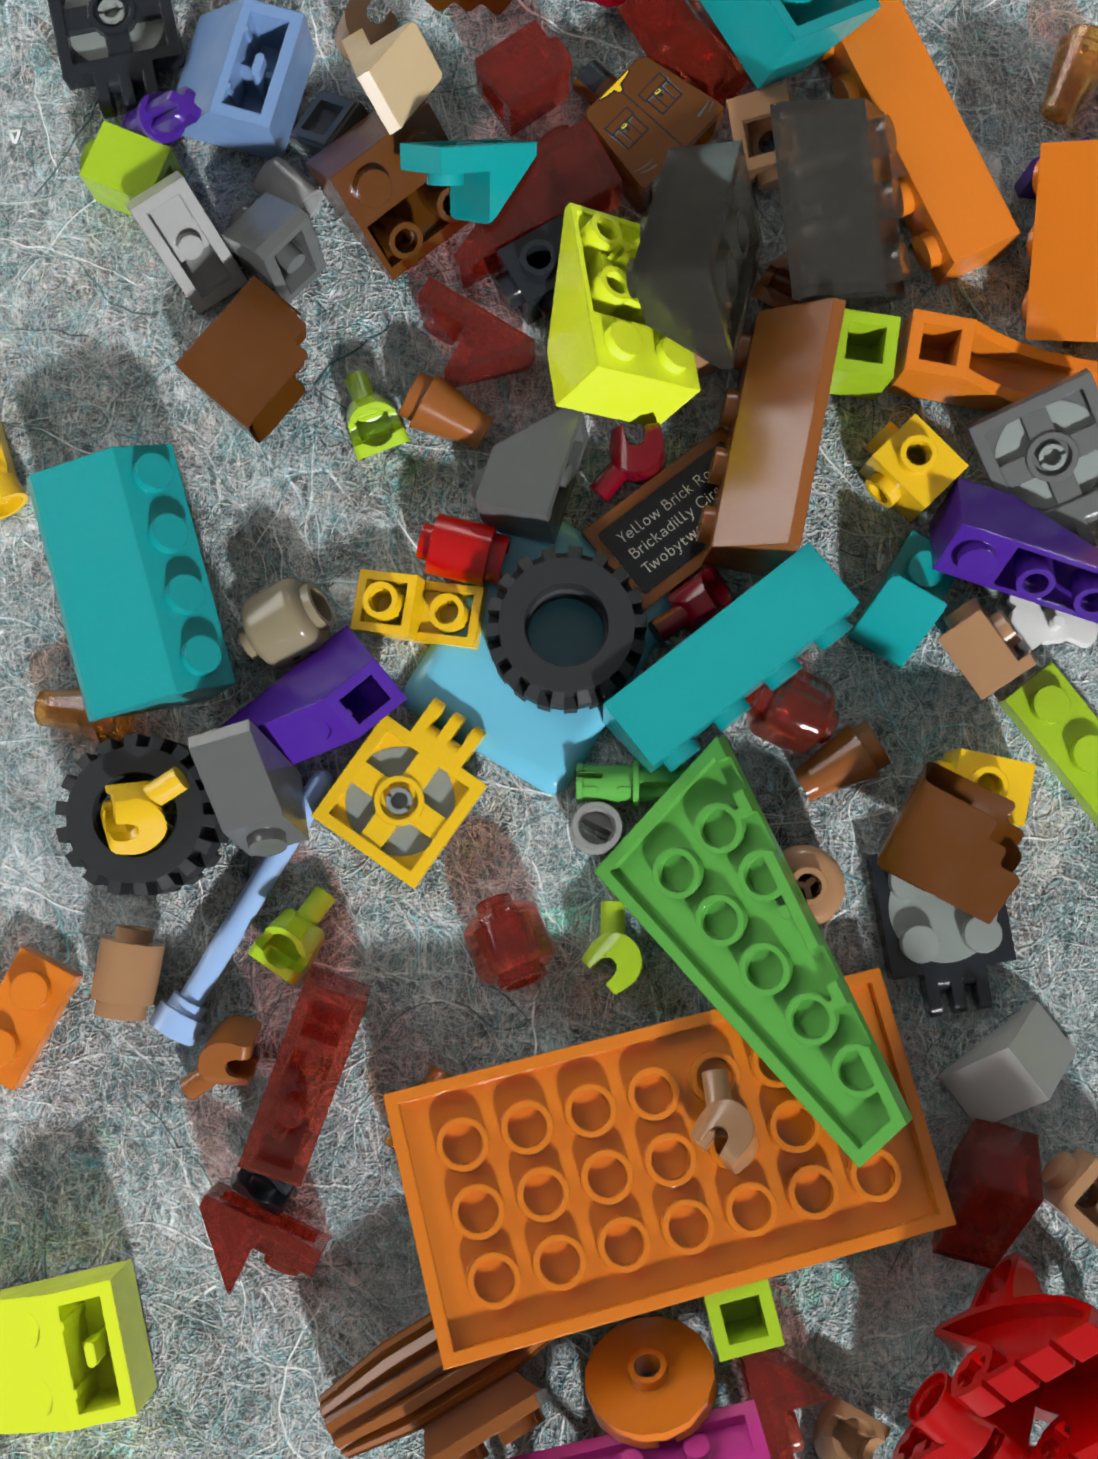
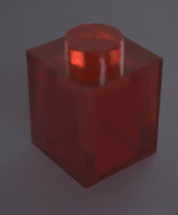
M533 20L475 59L477 91L511 137L569 99L570 71L573 68L569 53L556 36L548 38L536 20Z

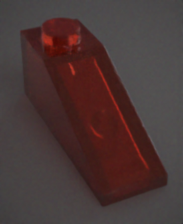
M587 118L571 127L568 125L557 126L544 134L537 144V156L497 217L489 224L477 223L454 254L456 276L462 289L498 271L497 250L560 215L564 219L565 207L570 202L607 214L619 208L622 179Z
M313 965L311 966L237 1167L301 1187L368 1003L371 985Z

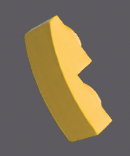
M360 569L350 629L355 632L415 643L439 644L479 650L488 590L480 586L426 581L419 575ZM468 597H473L471 611L465 603ZM469 624L467 637L443 635L444 632L449 634L458 633Z

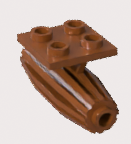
M430 1312L381 1342L322 1393L318 1399L321 1416L325 1421L328 1433L333 1438L334 1444L341 1450L342 1455L348 1457V1459L421 1429H424L425 1459H484L490 1455L484 1444L489 1438L497 1434L504 1447L546 1420L540 1407L554 1399L549 1387L539 1388L519 1373L518 1370L552 1340L443 1370Z

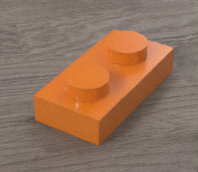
M31 946L20 948L0 984V1084L11 1090L22 1087L83 977L79 972Z

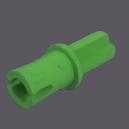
M633 759V765L577 763L576 803L632 802V808L639 809V802H657L689 766H679L670 772L665 765H661L650 773L643 765H639L637 759Z

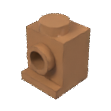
M787 82L727 99L726 103L739 174L748 184L758 182L760 190L777 189L794 182L793 171L807 168L797 112V98ZM773 136L782 138L780 149L763 153V146L769 138Z
M975 597L943 618L949 629L943 632L937 639L981 700L1037 664L1038 657L1031 648L1020 655L1014 648L1016 644L1022 641V638L1006 615L999 610L991 616L984 605L981 606Z
M1080 1147L1073 1155L1068 1151H1063L1052 1158L1044 1168L1041 1177L1047 1185L1038 1195L1080 1232L1089 1243L1098 1248V1157ZM1090 1187L1091 1191L1087 1200L1077 1203L1080 1197Z

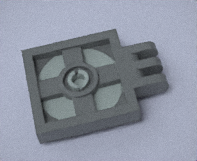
M1085 368L966 424L994 489L1018 497L1069 531L1075 530L1077 536L1094 547L1097 546L1089 527V523L1098 520V388L1091 371Z

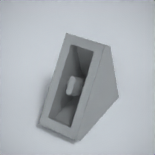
M1033 1000L937 1077L975 1127L981 1129L1050 1100L1077 1051L1040 1003Z

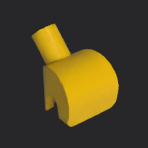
M174 766L153 781L105 786L106 793L110 795L111 799L105 800L102 803L100 818L112 852L120 855H136L151 850L161 842L167 831V821L162 806L190 788L187 778L179 768Z

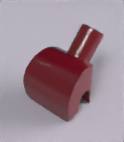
M659 422L645 424V437L642 443L638 445H630L628 443L624 425L611 430L609 445L611 461L589 485V488L599 498L608 502L625 481L637 485L645 484L664 470L667 457Z
M709 565L691 576L667 595L666 598L672 608L648 622V627L653 637L659 643L667 641L684 629H687L691 635L735 601L736 598L714 566Z

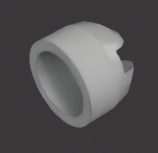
M590 802L580 807L570 825V834L574 844L584 853L592 855L604 854L610 851L618 842L622 833L620 815L612 806L603 802ZM583 823L595 831L608 835L607 842L579 830L580 824Z

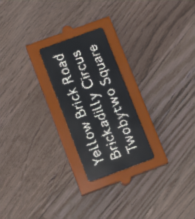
M722 426L581 532L582 537L595 552L597 551L609 557L608 565L617 570L621 566L630 575L628 583L632 589L638 588L643 598L641 606L643 612L706 565L702 564L706 544L696 542V534L703 506H713L717 485L707 483L715 447L725 448L728 433Z

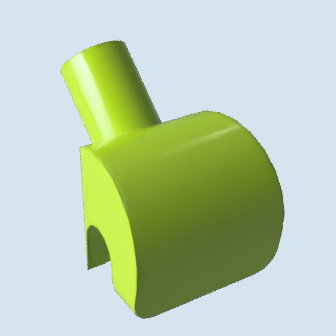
M363 370L349 373L344 381L352 403L347 408L346 421L356 460H361L411 441L392 403L385 396L375 394L368 374Z
M315 886L297 911L292 908L284 909L265 928V931L248 948V954L286 982L293 985L297 984L309 970L322 947L325 933L317 925L336 900L324 889Z
M601 901L600 936L591 943L581 960L589 969L593 970L603 960L613 959L617 965V970L605 985L614 995H619L637 982L643 970L644 960L639 946L630 937L625 935L626 907L621 901Z

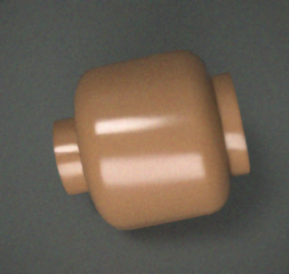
M795 845L782 848L781 850L817 924L820 925L830 920L839 910L845 894L844 875L837 861L825 850L811 845ZM801 875H807L808 878L804 882L798 881Z

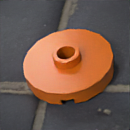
M661 1316L634 1318L611 1329L594 1346L585 1367V1393L599 1427L616 1441L641 1449L660 1447L659 1441H668L675 1436L676 1441L679 1442L693 1435L709 1417L717 1395L713 1356L701 1335L681 1321ZM648 1372H657L651 1377H641V1375Z

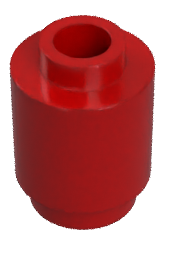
M439 513L435 524L424 523L418 541L416 558L426 561V574L484 587L485 582L498 585L503 575L501 574L505 554L509 552L511 537L498 534L497 527Z

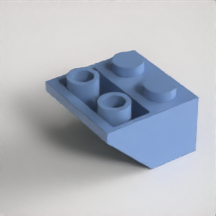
M237 0L201 15L176 91L184 86L192 89L196 93L194 103L202 112L199 120L186 127L182 136L268 160L275 156L284 158L316 55L305 14L257 0Z

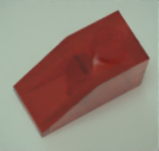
M626 0L618 9L648 58L717 100L722 106L727 104V99L733 98L751 81V78L699 0Z
M975 1118L952 1155L945 1184L956 1225L934 1231L932 1253L995 1269L1044 1202L1038 1134L1012 1128L1003 1123H994Z

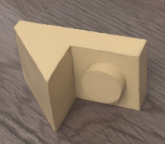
M414 21L404 24L374 44L370 43L363 28L341 40L360 84L389 135L402 128L441 81L443 76L442 70L417 23Z

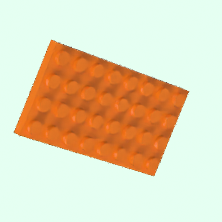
M880 967L846 975L844 978L913 1119L860 1168L717 1009L383 1094L443 1370L956 1225ZM726 1069L728 1071L732 1100L740 1103L747 1109L757 1132L758 1148L755 1157L738 1174H734L723 1165L724 1161L719 1157L728 1139L724 1137L716 1139L705 1152L690 1137L698 1117L706 1108L701 1074L708 1070Z

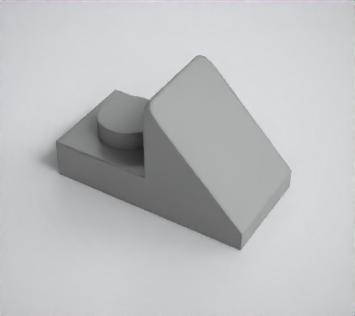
M178 170L125 203L150 241L151 246L198 315L248 282Z

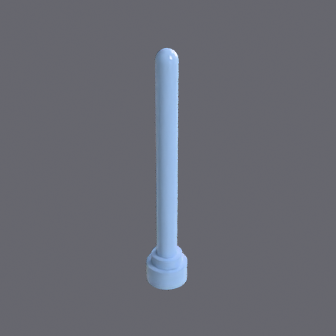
M326 770L315 771L303 788L308 828L314 820L311 815L334 784L333 776ZM299 843L288 845L285 851L277 855L262 856L181 992L174 990L169 999L162 998L148 1021L153 1028L187 1046L194 1045L206 1025L202 1017L207 1011V1007L203 1003Z

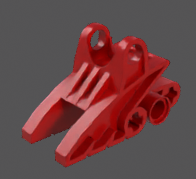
M1017 1252L1011 1253L997 1262L986 1274L968 1310L948 1319L935 1328L934 1335L961 1356L963 1360L953 1377L947 1372L940 1370L925 1379L917 1389L908 1407L907 1416L912 1424L902 1434L896 1444L892 1459H1098V1309L1092 1304L1071 1296L1044 1294L1038 1278L1034 1275L1032 1264ZM1033 1417L1050 1423L1039 1438L1037 1446L1029 1442Z

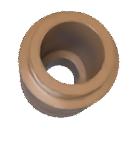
M118 924L116 925L114 935H101L90 997L96 1000L95 1015L120 1021L146 1020L148 1006L155 1005L165 950L164 943L153 940L154 929Z

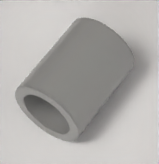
M275 156L267 161L259 171L254 182V190L262 196L267 192L302 208L309 215L310 219L317 212L323 200V191L280 156Z

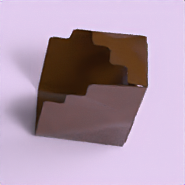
M252 276L175 364L203 394L257 443H260L305 394V387L295 379V375L304 367L308 354L307 351L299 346L306 339V323L297 316V314L301 316V313L258 278Z
M927 762L879 841L877 866L907 883L935 895L937 898L975 918L990 924L1020 882L1018 875L1013 872L1022 860L1018 845L1024 834L1021 829L1008 821V817L1015 809V803L937 763Z

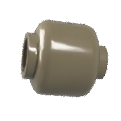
M288 577L272 584L244 601L241 609L242 626L238 628V637L242 647L252 659L259 660L262 658L268 665L283 670L302 661L330 639V627L335 625V617L326 596L314 583L304 584L296 578Z

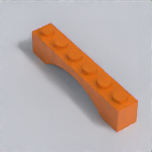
M914 308L899 330L894 377L888 384L887 393L994 412L1085 368L1091 371L1098 388V361L1050 352L1019 342L991 329L977 319Z

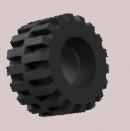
M554 546L542 549L541 557L535 560H531L529 556L524 557L517 562V570L511 576L505 573L498 582L499 591L495 597L491 596L487 608L489 616L488 623H486V638L498 675L504 684L507 683L514 690V694L524 702L528 700L536 704L538 709L548 712L551 709L564 710L563 714L577 713L578 709L589 707L591 710L602 705L604 700L622 690L629 678L632 677L646 644L647 614H643L642 611L643 598L639 589H632L628 583L630 575L621 566L617 570L608 565L609 557L597 551L594 558L582 555L583 547L569 546L568 553H556ZM563 598L575 599L590 606L600 617L604 628L603 642L598 652L589 661L576 666H558L543 660L533 650L528 636L530 620L541 606L550 601Z
M141 734L124 735V741L108 739L97 744L100 753L97 755L85 753L75 762L82 771L78 776L67 774L61 785L62 788L70 791L67 802L56 801L55 815L66 816V827L57 828L56 832L59 843H70L73 848L72 851L65 855L71 866L84 867L87 870L83 875L85 880L93 885L108 886L107 892L118 895L145 896L168 894L181 890V887L184 885L195 884L205 877L202 871L206 867H215L222 855L217 850L221 843H229V838L222 832L188 746L155 735L147 737ZM174 766L179 768L187 778L190 788L174 798L177 808V819L173 833L167 842L158 850L149 854L120 855L112 852L100 818L102 803L105 800L111 799L110 795L106 793L105 786L141 782L149 778L156 779Z

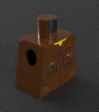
M648 57L637 58L618 79L597 60H592L581 70L573 84V90L590 105L583 116L582 141L586 149L640 215L662 195L718 136L724 106Z

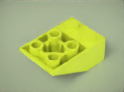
M571 202L565 207L547 346L555 406L640 425L657 422L661 425L701 391L670 233Z
M132 1259L0 1290V1434L74 1431L138 1415L157 1389V1382Z

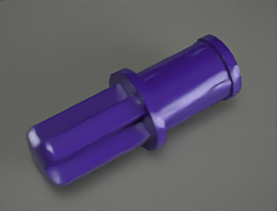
M186 86L177 91L171 89L167 92L153 91L142 98L137 108L125 114L121 127L147 137L154 142L170 144L182 136L186 127L199 120L202 110L194 103L196 93Z

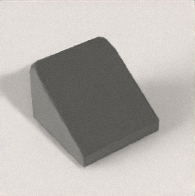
M322 90L292 129L290 140L314 156L369 113L359 101Z

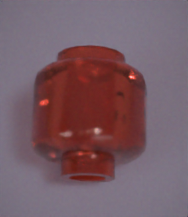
M800 669L774 691H771L764 683L745 698L752 706L746 712L749 731L757 737L792 754L806 752L816 743H825L834 733L839 721V713L835 710L836 696L832 685L803 669Z
M509 893L497 894L478 903L475 906L477 915L466 924L463 930V940L480 982L490 986H498L500 992L508 993L528 987L543 979L548 973L545 966L553 959L555 947L539 907L528 900L513 901Z

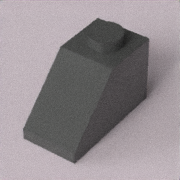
M267 192L254 204L249 203L238 209L232 216L228 229L222 234L233 258L251 276L258 278L288 303L295 299L327 267L309 215L299 206Z
M561 408L492 447L486 468H479L477 470L471 488V501L476 505L483 524L497 527V532L555 544L589 439L583 412Z
M249 719L188 737L190 754L222 832L249 856H273L285 851L288 845L309 840L301 773Z

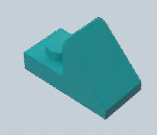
M486 138L400 143L401 170L426 173L427 185L450 186L451 217L456 220L489 224L497 217L537 156V142Z
M911 530L906 535L846 637L897 668H901L944 612L947 604L943 599L956 579L954 576L932 569L930 539L914 530Z

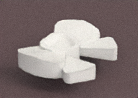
M1009 595L1006 599V603L1014 608L1008 614V619L1022 638V641L1014 646L1019 655L1029 648L1034 650L1040 644L1050 645L1068 641L1081 648H1088L1097 639V623L1049 607L1042 611L1039 604Z

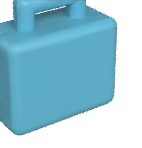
M562 521L555 544L500 533L511 537L509 552L505 554L502 566V577L505 573L511 576L517 570V562L524 557L529 556L531 560L541 557L542 549L555 546L556 553H568L569 546L583 547L582 555L594 558L596 553L582 537L581 531ZM485 582L484 587L488 590L479 650L431 644L404 687L403 694L407 698L404 701L405 705L411 712L421 717L435 697L439 698L447 705L442 716L434 723V726L442 730L456 711L467 719L455 736V739L463 743L467 734L475 726L480 727L487 734L476 749L478 753L542 792L548 794L560 793L569 787L576 776L577 763H584L604 730L603 704L613 696L604 700L602 705L591 710L589 707L578 709L577 713L563 714L564 710L551 709L548 712L538 709L536 704L528 700L524 702L514 694V690L507 683L504 684L491 658L486 638V623H488L489 616L487 608L491 596L495 597L499 588L497 584ZM668 594L643 612V614H647V626L648 622L672 608L666 598ZM468 597L465 603L471 611L473 597ZM563 598L544 604L533 614L529 623L528 636L533 650L539 657L551 664L568 667L585 663L595 656L603 642L604 628L600 617L590 606L575 599ZM469 624L458 633L449 634L444 632L443 635L467 637ZM649 627L645 633L646 644L642 657L625 686L635 679L657 643Z

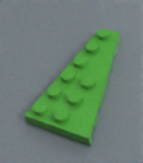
M716 736L594 872L860 1168L906 1126L913 1117L726 736Z

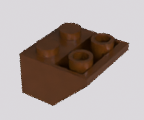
M425 101L422 102L402 128L389 135L376 110L372 111L305 162L337 215L391 280H395L469 223V221L456 220L451 217L450 186L427 185L426 173L401 170L400 143L449 140L429 103Z

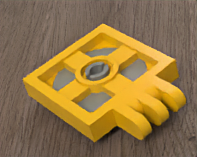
M437 697L428 705L411 731L388 715L380 720L311 815L413 889H416L488 787L463 769L485 738L487 732L475 726L467 734L463 744H459L454 738L467 718L456 711L443 729L439 730L434 726V723L442 716L447 704Z

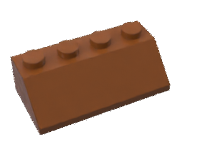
M829 298L761 310L757 312L748 333L738 332L730 362V368L740 370L736 390L727 388L719 417V425L728 427L725 448L715 447L707 483L717 485L713 506H703L696 534V542L706 544L702 564L765 577L800 548L846 300Z

